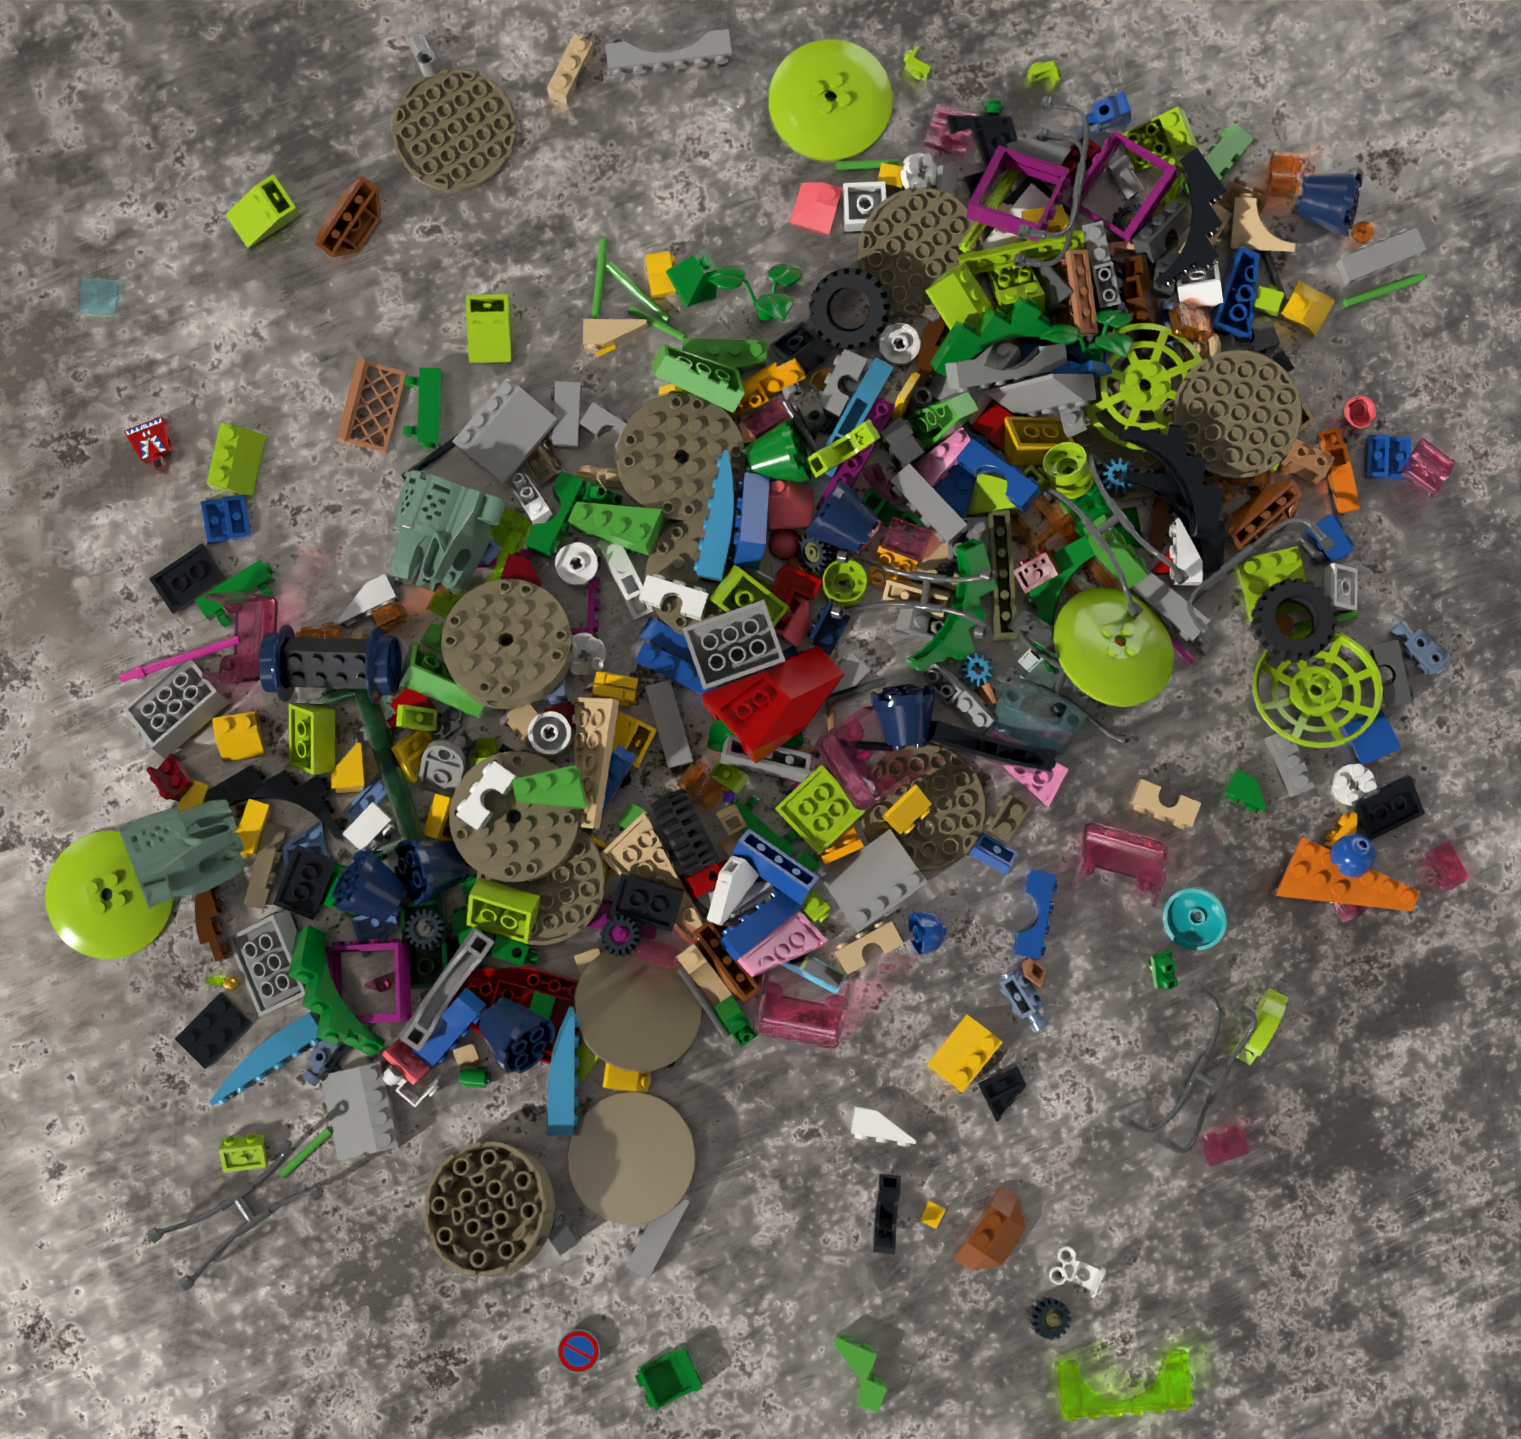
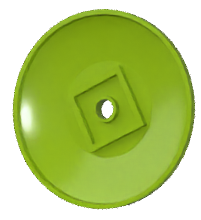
M836 39L813 41L790 53L777 68L769 90V111L772 122L781 138L800 154L821 161H841L855 157L869 149L885 131L893 104L891 84L880 62L862 47L851 42ZM833 92L837 98L834 101H828L825 95Z
M1103 587L1092 588L1072 597L1058 614L1054 626V646L1060 665L1069 679L1081 691L1099 702L1118 707H1131L1146 703L1164 689L1172 674L1174 652L1168 631L1158 615L1139 598L1131 595L1133 601L1138 603L1143 609L1140 615L1132 618L1128 612V602L1124 591ZM1114 638L1119 639L1123 646L1121 647L1116 644Z
M120 831L95 832L73 842L55 861L46 883V910L56 933L74 950L99 959L123 958L148 947L166 927L174 906V901L171 899L152 906L151 909L148 908ZM107 888L111 889L113 893L112 898L108 901L102 897V892Z

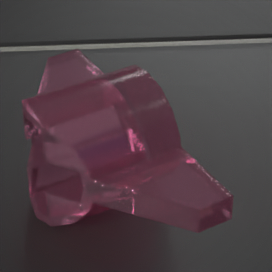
M395 971L365 983V987L377 990L378 992L388 991L395 979Z

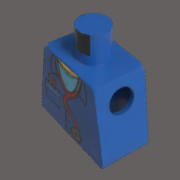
M1124 91L1092 104L1093 112L1086 114L1089 127L1097 124L1099 131L1131 122V109Z

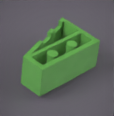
M1103 514L1094 520L1093 523L1098 527L1108 518ZM1114 526L1102 534L1109 543L1110 549L1122 569L1129 589L1148 577L1145 567H1147L1146 562L1141 556L1137 557L1134 548L1126 543L1122 534ZM1084 527L1083 530L1094 554L1120 582L1108 554L1101 549L1086 527Z
M577 765L512 780L515 798L519 803L589 810L580 767Z

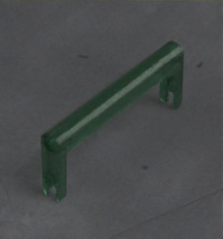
M343 688L335 692L329 690L321 693V697L306 703L331 706L355 698L401 836L399 840L371 851L383 862L388 860L389 855L395 853L399 842L408 839H426L403 770L391 749L394 743L380 702L372 704L367 689Z

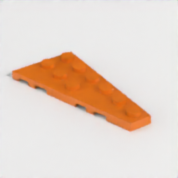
M1300 837L1275 893V896L1412 911L1420 891L1373 869H1370L1366 874L1358 878L1348 877L1338 871L1340 868L1336 863L1333 865L1330 857L1331 850Z

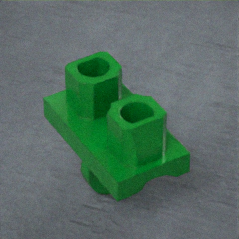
M588 481L582 501L585 503L621 506L623 496L607 490L601 484L598 485Z
M1167 948L1160 954L1151 955L1148 965L1152 970L1154 987L1157 990L1162 987L1167 990L1177 987L1178 979L1175 977L1176 962L1173 960L1172 950Z

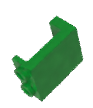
M685 1345L638 1367V1374L635 1375L640 1388L643 1386L647 1395H644L649 1408L653 1407L655 1411L690 1392H697L703 1389L701 1378Z

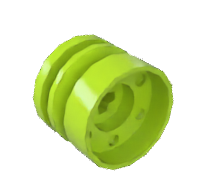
M1063 442L1053 446L1045 454L1043 468L1051 488L1059 491L1068 499L1081 497L1091 489L1094 484V477L1089 466L1088 457L1082 446L1078 443Z
M837 560L831 563L823 575V593L827 602L830 600L833 602V606L837 605L847 608L860 605L867 592V575L863 567L853 560H849L847 564L839 563ZM848 583V588L841 590V585Z

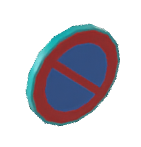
M573 1329L565 1333L560 1339L557 1347V1357L560 1364L567 1371L576 1374L585 1373L591 1370L599 1360L600 1344L596 1336L590 1331Z

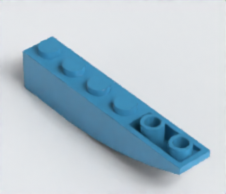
M875 357L825 447L839 440L864 422L894 368L893 366ZM838 466L825 473V475L832 478Z
M724 450L723 456L719 455L717 468H720L718 476H714L713 479L714 497L710 496L708 509H711L710 515L705 517L703 530H706L705 537L700 539L698 550L701 551L700 559L696 558L694 571H697L698 578L722 582L724 579L727 554L730 553L735 519L734 482L728 450Z
M574 1007L568 1008L559 1029L550 1061L547 1083L548 1136L574 1135V1127H578V1113L574 1114V1107H578V1094H574V1088L578 1087V1074H574V1068L579 1067L578 1055H574L575 1048H579V1037L575 1035V1028H579V1015H574Z
M308 1012L257 1047L225 1080L211 1099V1105L218 1103L220 1106L231 1100L230 1095L236 1091L240 1094L250 1088L248 1084L253 1080L259 1082L267 1077V1071L270 1069L278 1070L287 1064L285 1060L289 1057L296 1058L305 1052L303 1048L309 1044L313 1047L320 1043L322 1039L316 1037L319 1021L315 1014Z

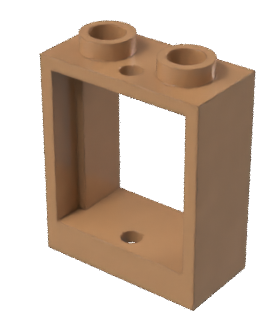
M1295 439L1288 454L1280 461L1277 469L1315 486L1327 475L1335 457Z

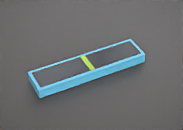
M808 954L781 964L836 995L847 976Z

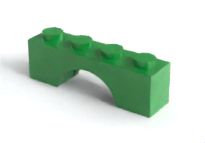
M560 471L552 487L553 497L561 506L558 514L548 522L535 523L526 540L528 551L549 559L552 558L554 553L559 551L561 546L560 540L569 530L570 524L568 519L576 502L583 499L586 492L584 479Z

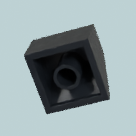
M803 321L769 345L782 364L796 359L805 375L831 356L821 336Z

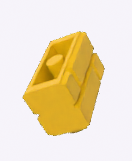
M596 671L592 697L619 700V706L629 708L630 704L635 705L639 678Z

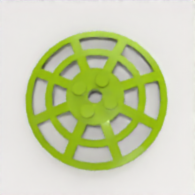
M1139 323L1127 325L1112 333L1125 334L1131 330L1153 329L1160 331L1157 342L1140 341L1132 343L1127 355L1130 365L1124 372L1112 369L1113 364L1121 357L1114 353L1106 363L1110 365L1113 373L1101 377L1100 390L1102 401L1092 406L1088 401V405L1083 406L1091 424L1101 435L1121 447L1133 450L1145 449L1119 440L1118 436L1111 433L1101 424L1095 413L1107 408L1114 419L1125 425L1124 430L1128 429V426L1140 427L1141 430L1156 428L1161 430L1169 427L1168 423L1172 421V413L1164 417L1160 406L1167 398L1175 399L1177 392L1171 390L1170 378L1182 374L1184 379L1188 374V370L1193 369L1198 363L1203 361L1196 348L1180 333L1157 324ZM1168 334L1182 342L1191 351L1194 359L1183 363L1182 359L1173 350L1165 346ZM1146 347L1154 348L1150 360H1138L1133 349ZM1162 352L1169 355L1178 366L1166 370L1159 364ZM1108 377L1120 380V392L1111 397L1108 396L1107 391ZM1148 380L1151 384L1150 390L1142 391L1139 387L1140 381ZM1123 400L1132 408L1129 418L1127 419L1119 414L1113 405ZM1152 410L1157 420L1153 423L1136 422L1140 411Z
M1312 628L1292 631L1285 634V636L1297 640L1303 639L1309 635ZM1335 632L1334 637L1330 639L1334 642L1329 653L1321 651L1313 656L1326 659L1323 666L1308 667L1306 661L1300 660L1298 662L1300 671L1294 678L1282 673L1292 664L1290 660L1282 662L1277 669H1274L1266 664L1267 659L1270 657L1267 650L1263 652L1258 660L1252 684L1257 709L1274 731L1291 742L1314 748H1331L1346 744L1362 735L1371 726L1379 712L1382 703L1383 686L1377 665L1361 645L1338 632ZM1341 645L1354 652L1364 662L1367 669L1355 674L1354 670L1344 660L1337 657ZM1333 663L1341 667L1349 677L1339 680L1330 671ZM1261 671L1273 677L1271 681V697L1273 701L1261 703L1258 688ZM1368 677H1372L1375 696L1372 708L1360 705L1361 686L1359 681ZM1278 681L1290 686L1289 697L1278 698ZM1353 685V703L1341 699L1342 688ZM1317 687L1321 690L1322 694L1318 696L1313 695L1310 689ZM1294 704L1302 712L1298 721L1289 716L1283 707ZM1337 707L1349 710V713L1336 723L1330 715ZM1277 709L1278 713L1288 723L1295 726L1292 734L1286 733L1274 724L1265 711ZM1356 713L1369 716L1359 730L1346 738L1343 737L1338 729L1347 724ZM1309 716H1321L1326 726H1308L1306 723ZM1303 730L1314 733L1330 732L1335 741L1318 743L1299 738Z

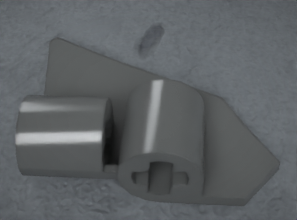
M1023 138L1007 144L1008 149L1063 166V161L1072 151V148L1031 138Z
M1031 266L1045 294V305L1049 315L1055 317L1066 312L1067 306L1064 299L1073 294L1074 290L1051 266H1041L1040 268Z

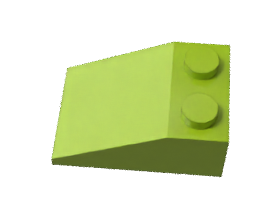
M736 565L733 566L709 597V600L726 613L764 600L773 627L789 609V606Z

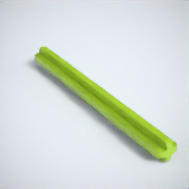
M1008 169L985 206L997 210L1020 172ZM975 221L960 243L959 249L963 253H968L987 225Z

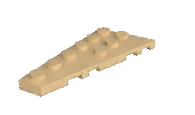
M571 697V704L575 705V714L572 715V723L576 724V734L573 737L575 765L580 767L589 810L579 809V827L600 829L619 700Z

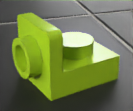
M496 738L476 739V753L469 758L470 767H474L480 761L498 754Z
M813 889L803 902L802 909L814 922L817 920L822 922L830 915L828 910L831 907Z

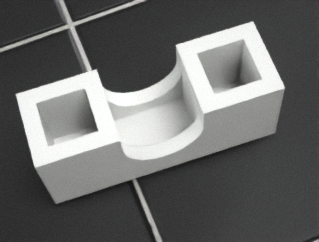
M653 574V576H646L639 600L643 604L661 609L664 600L669 596L675 595L683 601L680 610L681 615L702 621L709 601V594L705 593L706 589L694 586L692 589L685 587L686 583L673 580L672 583L666 581L664 576Z
M495 761L485 767L482 772L484 776L480 782L476 781L473 784L468 799L462 800L457 807L458 813L456 816L478 831L483 830L494 814L485 807L484 798L486 794L492 790H498L507 796L513 787L512 780L518 779L516 775Z

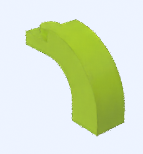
M869 419L805 460L817 478L864 451L881 437Z
M1270 987L1258 1002L1255 1013L1257 1018L1256 1028L1236 1058L1251 1065L1255 1058L1263 1053L1283 1017L1288 1001L1286 996ZM1250 1026L1248 1027L1247 1031H1246L1245 1034L1242 1036V1038L1239 1040V1042L1236 1044V1046L1233 1048L1232 1053H1233L1234 1050L1237 1048V1046L1239 1045V1043L1242 1041V1039L1244 1038V1036H1245L1246 1033L1248 1032Z

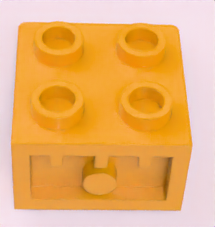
M883 537L874 561L903 571H915L922 552ZM871 566L867 576L868 584L884 590L887 579L907 582L912 580L875 566Z
M853 824L820 854L824 865L864 848Z

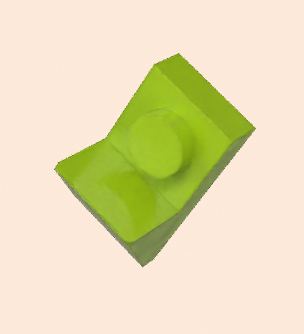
M398 705L396 726L411 730L436 731L438 710Z
M719 759L708 776L731 792L739 794L750 776L734 766L721 764V759Z

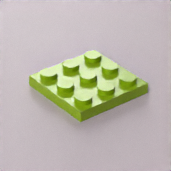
M1298 546L1252 556L1250 560L1237 569L1250 622L1253 621L1251 614L1255 608V603L1272 585L1289 578L1291 581H1294L1296 578H1302L1303 582H1307ZM1286 602L1278 607L1275 617L1306 609L1298 603Z
M822 764L775 808L818 855L865 812Z

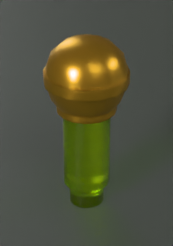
M234 976L228 978H206V984L224 987L229 991H234L239 986V981Z

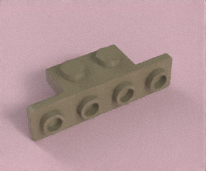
M266 822L244 905L265 909L271 885L273 886L276 880L277 873L275 871L277 864L279 865L282 859L281 849L287 831L286 826Z

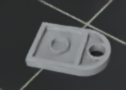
M438 740L431 742L426 747L422 756L417 787L453 798L458 784L464 777L466 757L462 750L448 741ZM441 750L448 751L450 755L444 754Z

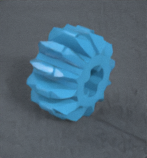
M1122 458L1118 459L1117 464L1114 459H1110L1111 466L1108 464L1103 465L1106 471H1101L1100 476L1106 477L1101 480L1102 484H1109L1106 487V491L1114 487V494L1118 493V488H1120L1122 493H1125V486L1128 488L1133 487L1131 484L1119 483V479L1115 480V474H1112L1113 472L1116 474L1118 472H1126L1130 464L1129 461L1122 465Z
M976 651L973 653V658L967 655L966 660L968 662L963 660L960 662V665L965 668L959 669V673H966L961 680L965 681L969 678V687L975 681L976 688H979L981 686L980 680L985 685L989 683L987 678L993 679L994 677L993 674L988 672L995 670V666H988L993 660L990 658L985 661V653L978 658V652ZM975 665H978L980 669L982 668L979 675H976V671H972Z

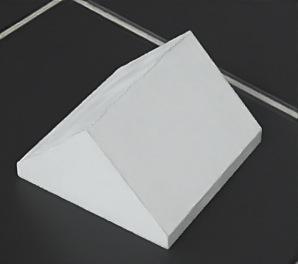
M1336 563L1325 567L1324 595L1326 597L1330 595L1332 598L1331 606H1336L1337 611H1357V569Z

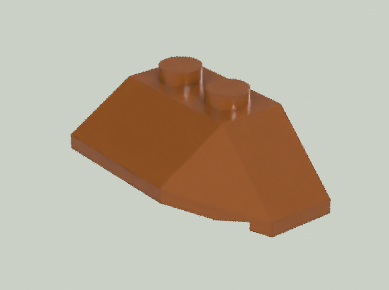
M360 176L341 194L321 224L315 245L330 257L358 253L381 219L379 188L363 176Z
M1293 479L1262 488L1233 513L1228 534L1239 550H1243L1249 544H1253L1277 524L1294 517L1303 494ZM1286 526L1282 527L1275 533L1282 531Z
M707 921L692 932L700 951L727 988L745 1002L762 989L763 973L751 977L738 963V959L734 961L719 942L724 937L722 934L724 930L731 925L734 928L738 925L724 922L721 926Z
M999 1185L953 1259L971 1271L1002 1266L1026 1229L1018 1196Z

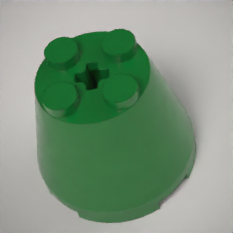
M791 419L780 423L745 448H742L743 456L749 463V466L746 467L747 473L769 476V481L803 483L812 480L811 476H809L812 474V470L805 460L808 458L805 446L803 447L800 437H797L799 431Z

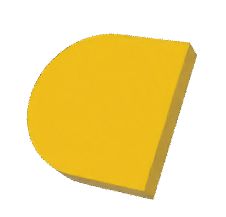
M913 372L896 399L893 418L898 419L901 417L904 419L911 406L912 392L917 388L920 374Z

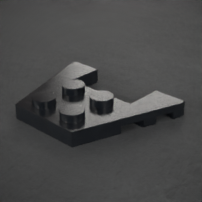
M945 116L950 135L968 129L972 130L983 171L963 177L968 195L974 194L998 146L1007 148L1008 143L1018 140L1011 116ZM1002 167L999 174H1001L1007 168Z

